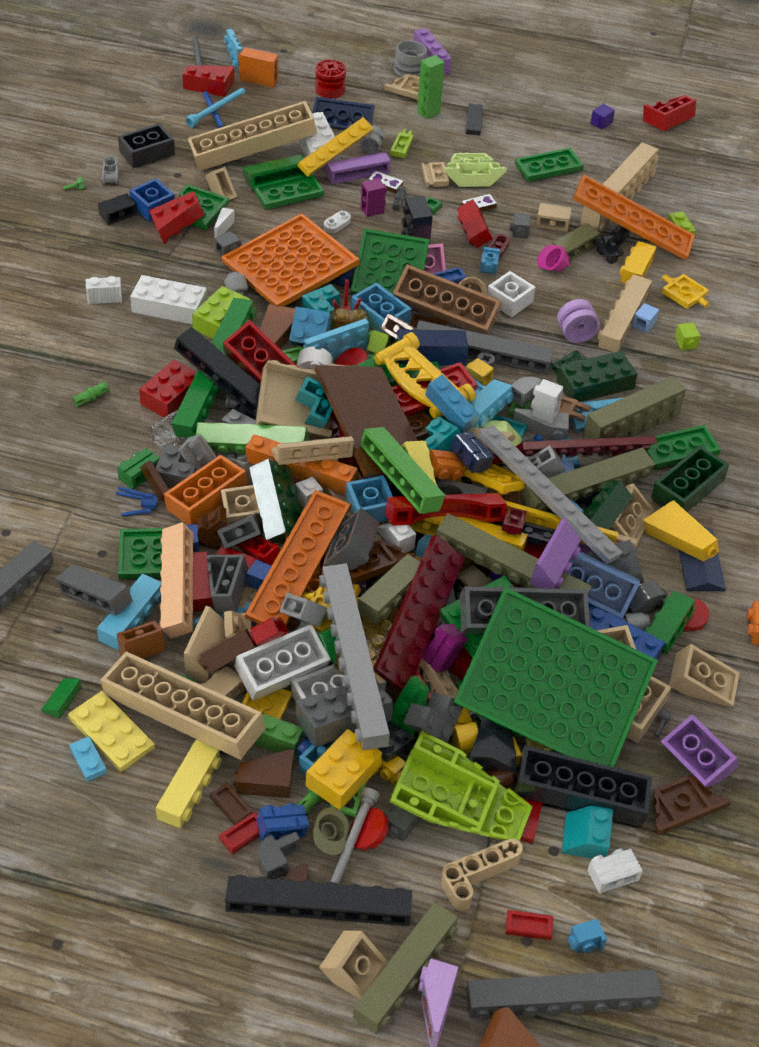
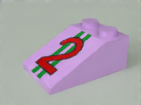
M430 959L428 967L423 966L418 991L422 992L421 1005L430 1047L438 1046L458 972V966L435 959Z

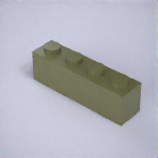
M409 554L402 558L358 599L359 614L376 625L382 620L387 619L390 612L402 604L420 561Z

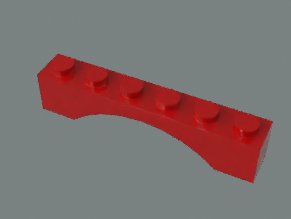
M499 493L445 495L440 511L420 514L405 496L387 497L385 515L392 526L412 525L426 518L446 516L447 513L457 517L472 518L484 522H498L505 519L507 503Z

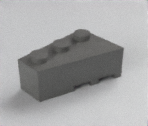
M206 555L211 598L216 613L224 614L226 611L237 612L247 581L246 573L248 572L245 555Z

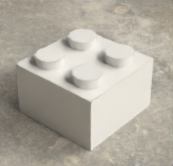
M509 271L488 286L487 295L500 300V311L512 318L533 303L535 286Z

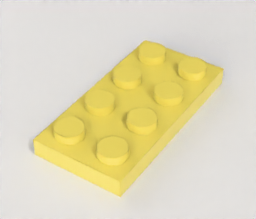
M103 691L68 713V719L86 737H90L94 746L120 773L155 749V744Z

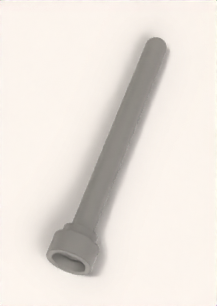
M364 787L360 795L361 807L330 882L339 884L369 808L376 804L380 794L374 789Z

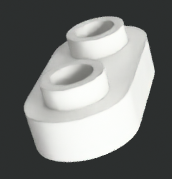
M346 211L334 214L324 221V231L330 234L337 233L351 223V215Z

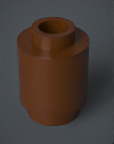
M497 768L487 770V774L500 780L499 784L503 787H513L516 781L515 772L497 770Z

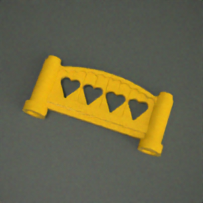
M410 332L404 335L400 341L376 353L374 356L376 364H385L394 380L403 390L419 402L430 407L429 412L433 418L443 416L438 408L426 397L427 389L421 388V385L416 383L418 381H433L443 373L419 353L417 349L420 347V343L414 333ZM397 360H409L405 368H400L399 364L395 363ZM420 370L416 378H411L410 374L405 372ZM450 381L469 403L476 399V393L471 385L465 384L458 388Z

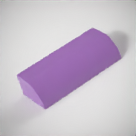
M385 152L329 162L324 165L323 170L330 183L336 184L371 177L375 171L388 174L390 173L391 160Z

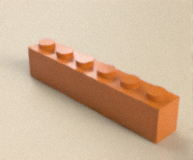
M254 434L245 447L248 462L256 465L267 459L276 461L272 454V447H277V444L283 443ZM332 459L285 464L292 469L294 478L305 480L313 476L321 487L346 495V483L359 480L358 468Z

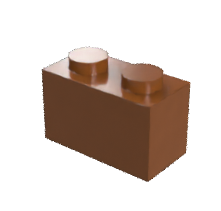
M155 621L117 633L121 656L125 652H129L143 659L166 651L163 630Z

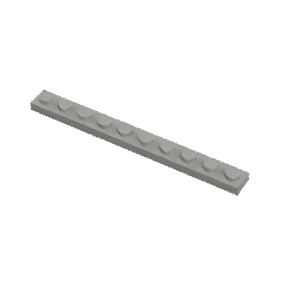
M494 425L479 431L478 437L561 520L562 518L566 519L577 535L606 564L621 557L623 552Z

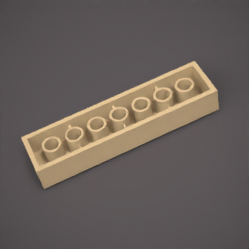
M306 101L190 137L188 141L198 170L202 171L317 134L314 117Z
M642 142L603 185L632 200L635 194L640 192L642 186L647 184L649 178L654 176L656 172L655 164L659 158L657 155L658 148ZM584 206L580 227L587 223L598 232L603 233L606 226L612 223V220Z
M125 652L100 680L104 693L110 699L240 760L266 729L262 712L129 652Z

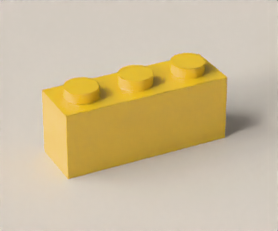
M640 241L637 242L635 247L632 246L630 256L626 257L625 264L620 269L619 275H622L620 282L626 284L633 274L644 278L654 260L656 246Z

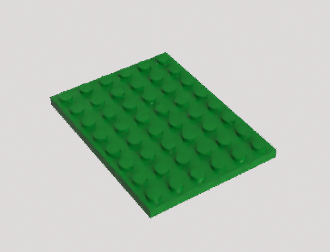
M505 587L453 703L558 754L614 767L658 660Z

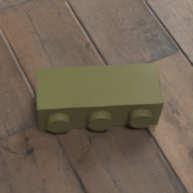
M586 223L563 237L556 239L552 242V245L564 247L565 252L569 255L570 262L595 248L596 246L593 242L595 239H600V232Z

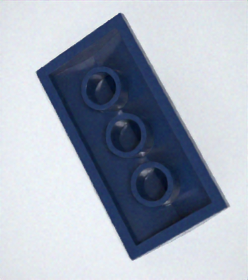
M316 97L312 114L323 112L331 128L346 130L363 117L372 126L375 105Z
M397 329V342L403 339L404 335L410 332L414 333L420 343V347L417 350L430 362H438L439 366H451L461 362L463 366H466L468 355L466 330ZM397 360L399 364H407L409 361Z
M704 527L714 536V532L712 529ZM679 550L686 591L726 590L718 553L703 562Z

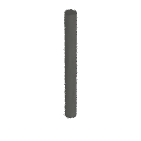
M194 36L192 41L196 66H202L198 37Z

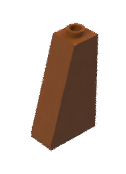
M269 304L260 330L281 349L290 338L295 308Z
M509 1007L497 1009L494 1012L478 1047H538L539 1043Z

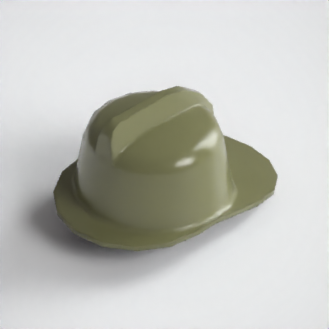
M329 807L320 811L313 827V840L318 849L327 855H339L345 848L349 823L344 813L336 808Z

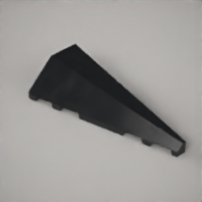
M483 718L470 755L473 762L484 766H496L497 770L517 772L518 766L516 764L513 732Z

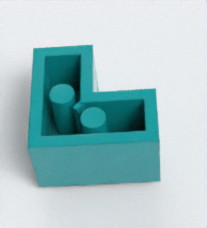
M331 284L302 295V308L330 312L332 315L331 326H333L335 322L333 301L336 300L340 309V293Z
M306 376L295 401L311 408L305 424L323 428L333 409L321 383Z
M437 417L425 427L430 436L426 439L427 448L429 450L453 452L450 446L455 436L461 432L458 427L441 417Z

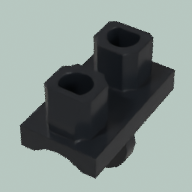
M605 235L603 238L595 239L593 242L597 247V252L600 255L607 256L606 261L609 264L617 262L618 257L624 255V251L616 244V237L614 235Z

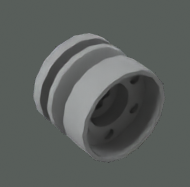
M412 40L398 43L393 68L394 72L401 77L406 74L420 77L421 60L426 59V47Z

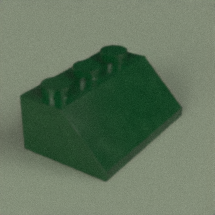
M621 480L606 482L600 493L593 498L590 506L582 512L597 527L609 530L632 500V494Z

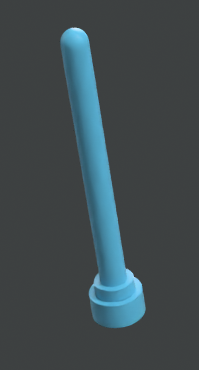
M240 88L198 114L188 115L185 118L187 125L190 128L195 127L200 119L244 94L245 89Z

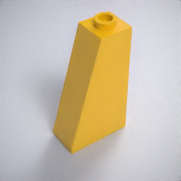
M674 500L643 520L644 529L648 535L703 562L714 557L719 552L718 539Z

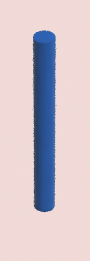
M205 91L203 96L208 107H210L214 103L209 93ZM217 110L212 112L218 128L224 127Z

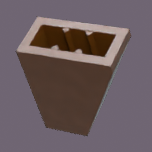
M246 625L201 652L200 656L202 658L199 661L205 670L209 669L210 673L236 659L237 655L255 648Z
M294 749L240 763L239 770L234 772L233 785H237V793L289 798L294 766Z

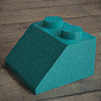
M591 805L566 813L561 853L590 859L598 855L606 857L610 846L613 809Z

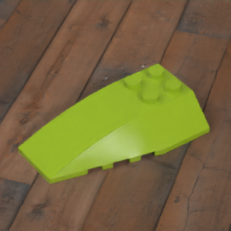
M421 731L406 760L389 802L431 823L503 841L508 839L520 841L533 806L510 788L507 790L499 784L500 780L494 776H489L482 770L483 767L470 761L466 757L467 754Z

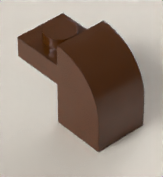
M220 505L214 511H211L209 515L201 512L198 516L197 537L201 543L212 549H215L222 543L217 531L226 524V508Z

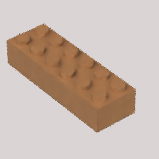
M408 264L393 292L394 296L410 308L445 320L466 330L486 335L490 334L501 310V301Z

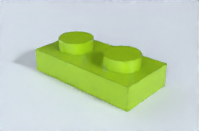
M683 211L669 213L668 220L695 235L696 230Z

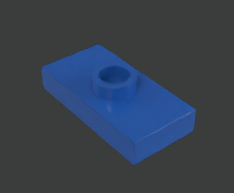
M461 267L433 273L457 284L467 278Z

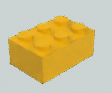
M347 729L307 770L306 787L341 810L381 767L382 752L377 748L362 750L361 742L356 741L355 733Z

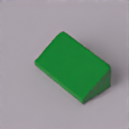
M63 678L41 711L60 719L82 688L81 680L77 678Z

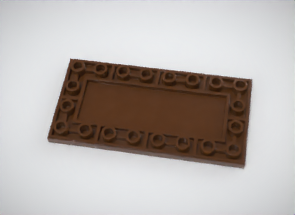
M316 365L315 372L345 437L352 436L354 439L353 454L364 478L381 475L388 478L360 446L364 429L384 427L400 445L408 441L418 440L382 368Z

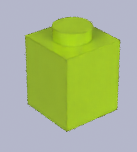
M694 322L677 325L675 339L681 350L697 349L700 334Z
M372 330L367 350L371 351L372 355H376V353L389 347L392 336L378 330Z

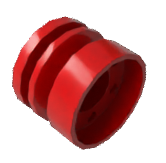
M333 59L317 63L315 92L319 96L329 99H335L344 95L346 92V66L344 63Z

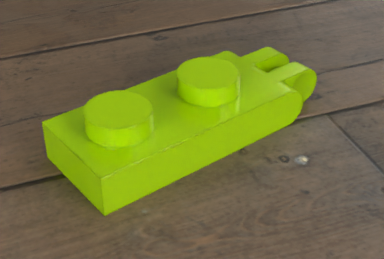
M403 129L402 132L398 133L390 150V156L397 158L406 157L414 140L412 130H409L407 133V129Z

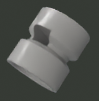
M375 125L372 126L374 128L373 131L362 138L361 141L362 150L371 155L376 154L380 150L385 137L384 131Z

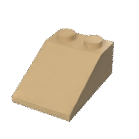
M690 644L676 653L669 686L685 696L733 707L740 673Z

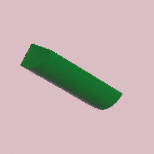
M299 154L242 167L248 186L254 189L255 185L303 175L305 173L297 165L305 157Z

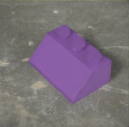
M562 518L536 563L530 584L537 588L559 589L564 581L562 575L564 573L568 574L572 567L571 559H576L580 553L581 548L578 546L581 539L566 519Z
M693 714L661 740V743L704 787L723 781L738 768L737 757Z

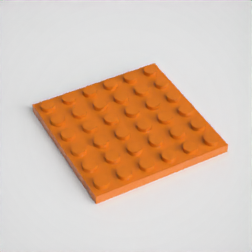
M302 213L221 256L222 262L233 272L244 274L247 284L271 305L283 307L360 264L358 257Z

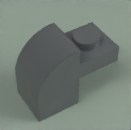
M655 580L647 581L638 586L629 607L633 613L642 612L643 614H648L655 606L662 607L664 599L668 594Z
M296 832L290 835L285 834L276 841L272 834H270L262 841L259 847V867L264 877L277 879L288 873V862L285 857L300 850V838Z

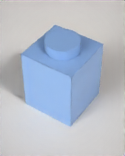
M644 303L635 313L632 327L648 333L657 322L659 309Z

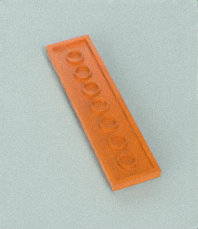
M584 174L582 175L573 200L683 260L688 258L694 234Z
M314 490L246 611V619L260 624L271 617H280L287 626L291 616L279 612L286 593L302 597L330 547L332 539L348 514L351 504Z

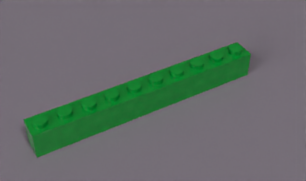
M233 298L211 342L223 354L227 355L224 352L223 342L247 321L250 320L252 322L253 318L256 317L257 309L254 307L253 300ZM199 370L172 422L174 435L177 437L189 438L196 436L198 422L204 423L205 419L208 418L209 410L215 403L216 395L221 391V388Z

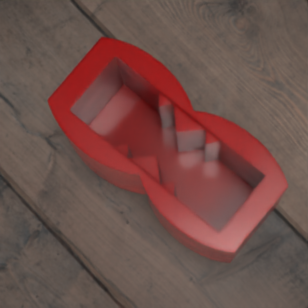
M271 617L250 628L251 633L249 636L254 645L261 646L289 634V631L282 618Z

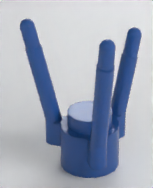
M118 487L120 491H116L117 495L141 499V507H144L141 510L124 512L121 516L143 513L151 514V510L157 509L158 495Z

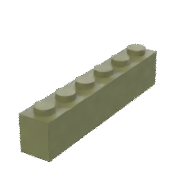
M434 902L356 1004L353 1011V1019L376 1035L381 1028L385 1029L392 1019L391 1014L394 1010L399 1011L403 1006L406 994L409 991L413 992L419 983L418 978L422 973L423 966L428 967L430 959H433L435 955L439 957L445 948L444 943L448 938L452 939L458 930L456 926L458 916Z

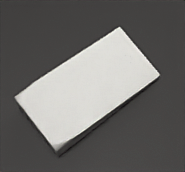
M221 209L214 227V239L223 235L233 225V209Z

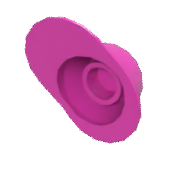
M548 245L541 250L537 258V264L540 268L555 272H561L566 266L570 267L571 265L569 263V255L562 246Z

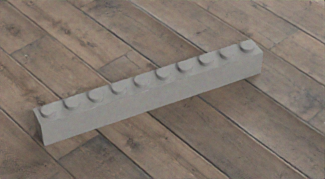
M345 563L324 566L322 575H319L320 587L325 589L323 591L324 603L329 606L327 608V617L333 623L330 625L332 637L336 636L337 641H334L336 654L340 653L341 657L338 658L340 671L344 670L345 674L342 676L343 685L349 691L347 693L348 706L353 708L351 720L353 724L357 725V729H355L356 741L361 742L362 750L388 747L389 730L348 565Z

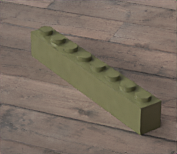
M642 447L548 479L569 500L575 502L579 498H587L594 493H600L603 485L608 481L621 480L622 483H632L638 478H646L651 474L655 463ZM526 485L519 496L525 506L544 512L549 509Z
M447 513L438 527L436 535L441 537L462 556L492 570L495 574L505 575L511 582L525 588H537L531 585L530 581L539 559ZM564 573L562 575L564 581L559 589H586L589 594L591 585L569 574Z

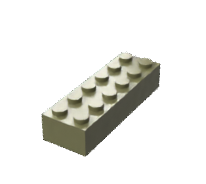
M672 376L593 411L587 415L583 439L634 437L638 433L649 430L651 427L662 424L671 418H675L681 413L686 388Z

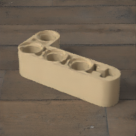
M505 840L444 866L441 886L454 909L466 911L470 908L473 897L471 885L519 865L523 846L518 840ZM468 868H473L476 871H470ZM449 876H453V877H455L456 879H450V878H448V877H449ZM458 895H464L467 898H460Z

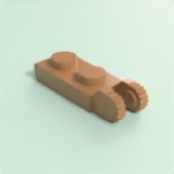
M562 396L559 412L569 413V418L584 422L586 417L576 412L578 408L581 411L590 412L591 407L578 400Z

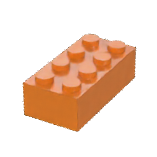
M219 455L164 493L167 511L186 524H198V516L201 512L209 515L211 511H214L220 505L223 506L222 489L248 486L246 470L224 456Z

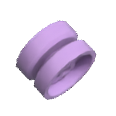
M572 300L562 306L558 312L557 320L565 338L569 342L582 343L588 341L599 331V319L592 304L587 300Z

